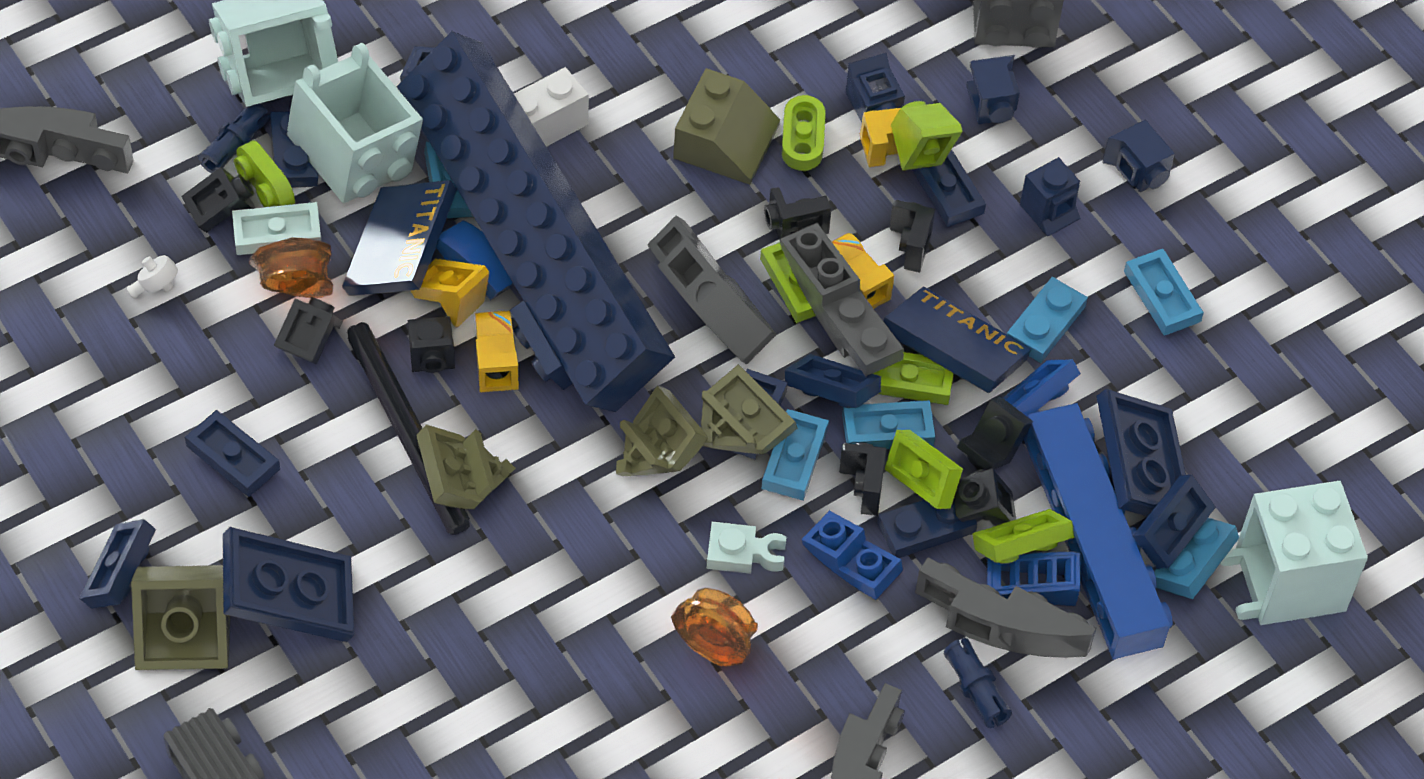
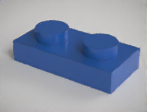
M1073 359L1047 360L1005 395L1003 399L1028 416V414L1040 412L1039 409L1048 401L1055 400L1064 395L1069 390L1068 384L1081 373Z

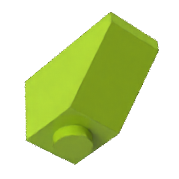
M915 101L900 108L891 124L902 170L942 165L963 132L961 124L941 103L926 105L924 101Z

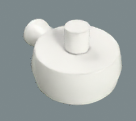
M163 255L155 259L148 256L142 261L144 267L138 274V280L132 285L127 286V290L133 298H137L144 291L154 293L163 289L167 292L173 288L171 281L177 275L178 269L174 261L168 256Z

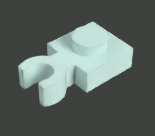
M712 522L706 569L751 574L752 563H760L766 570L773 572L782 571L784 556H774L769 551L773 549L785 550L787 537L782 534L772 533L763 538H755L756 526Z

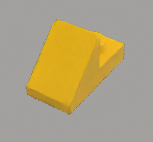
M434 259L428 266L420 290H412L411 293L416 299L440 302L447 316L451 317L453 326L459 327L484 303L489 271L484 265Z

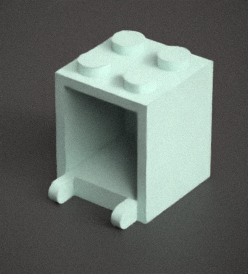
M223 0L212 3L215 18L209 19V26L214 42L219 43L223 55L218 57L220 72L223 80L228 81L232 95L239 94L246 107L293 95L295 81L303 77L304 68L313 64L318 70H321L338 62L331 30L332 20L323 0ZM240 35H245L249 54L243 55L239 40Z
M360 43L353 46L351 57L321 70H318L313 64L304 68L303 77L295 81L287 136L296 146H300L309 156L308 161L344 204L356 197H366L376 188L391 181H400L412 172L423 119L369 56L366 45Z
M1340 480L1254 494L1236 548L1231 549L1220 564L1221 566L1241 565L1253 601L1236 607L1235 611L1238 619L1258 618L1260 625L1346 612L1368 557Z

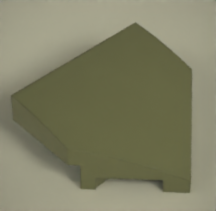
M739 364L707 391H702L701 429L709 437L703 444L704 447L765 454L798 429L796 422Z
M657 385L633 420V423L626 420L620 421V429L623 430L626 436L623 452L624 459L617 460L616 474L620 476H638L681 471L709 437L672 392Z
M426 424L416 435L434 503L455 508L474 509L516 469L507 459L500 462L499 457L493 456L484 447L481 433L477 429L465 439L460 434Z

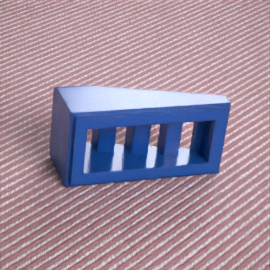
M1080 552L1021 554L1016 561L1010 563H996L987 558L986 585L993 587L1006 599H1008L1015 586H1018L1027 592L1031 591L1042 595L1052 605L1076 606L1080 592ZM1001 571L1010 572V583L1007 586H1001ZM1020 572L1028 573V584L1020 585ZM1038 574H1046V583H1038ZM1057 575H1065V582H1057Z

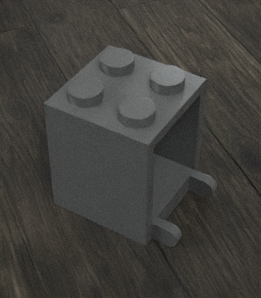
M973 0L974 44L1030 46L1034 48L1055 47L1064 0Z

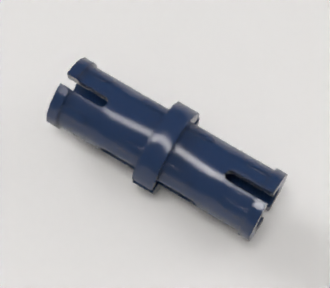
M260 103L248 106L231 123L226 122L219 129V135L198 155V160L203 161L201 163L202 167L210 173H213L220 167L224 168L234 155L237 154V148L249 143L255 133L270 120V115L266 114L268 112L267 109Z
M961 639L963 648L959 640H955L945 648L943 654L961 681L960 690L965 697L971 698L987 728H994L995 724L997 727L1002 725L1011 717L1012 711L993 682L996 681V677L991 669L985 668L979 660L969 639Z

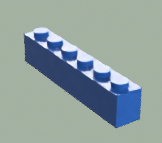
M1078 403L1028 414L1027 417L1033 423L1023 440L1051 509L1072 521L1074 538L1065 540L1069 552H1080V580L1112 659L1164 647L1168 631L1173 625L1171 611L1166 602H1160L1156 592L1157 583L1154 570L1150 564L1145 565L1140 554L1141 547L1133 537L1137 530L1134 527H1129L1124 516L1125 510L1118 507L1116 492L1109 480V464L1105 455L1099 454L1094 444L1095 433L1090 419L1083 418Z

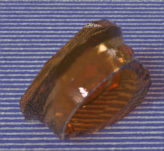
M291 237L259 247L249 258V264L259 272L260 285L266 290L305 298H322L333 294V283L328 277L327 269L332 258L330 244L308 238Z
M711 588L697 590L692 598H688L680 603L671 615L674 628L689 647L718 666L743 664L751 651V637L757 632L758 623L755 622L750 611L740 601L728 593Z

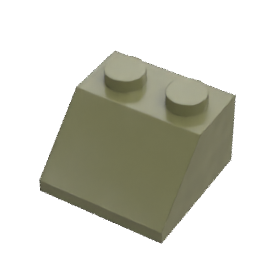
M706 68L675 127L673 159L750 185L780 125V118L745 81Z
M223 565L137 567L131 581L135 670L228 668L230 616L224 615Z

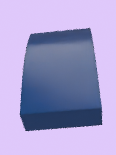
M462 220L441 233L436 248L445 260L486 266L489 271L486 296L490 301L514 286L480 229Z
M830 510L802 539L803 546L825 566L875 600L903 571L900 558L866 541L863 528Z

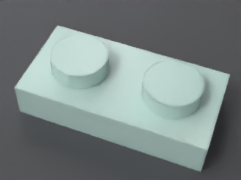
M317 202L232 211L237 255L322 246Z

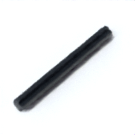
M365 322L350 326L347 330L348 341L447 532L451 535H456L466 531L470 527V518L465 509L449 507L434 503L416 436L421 431L422 426L372 330Z

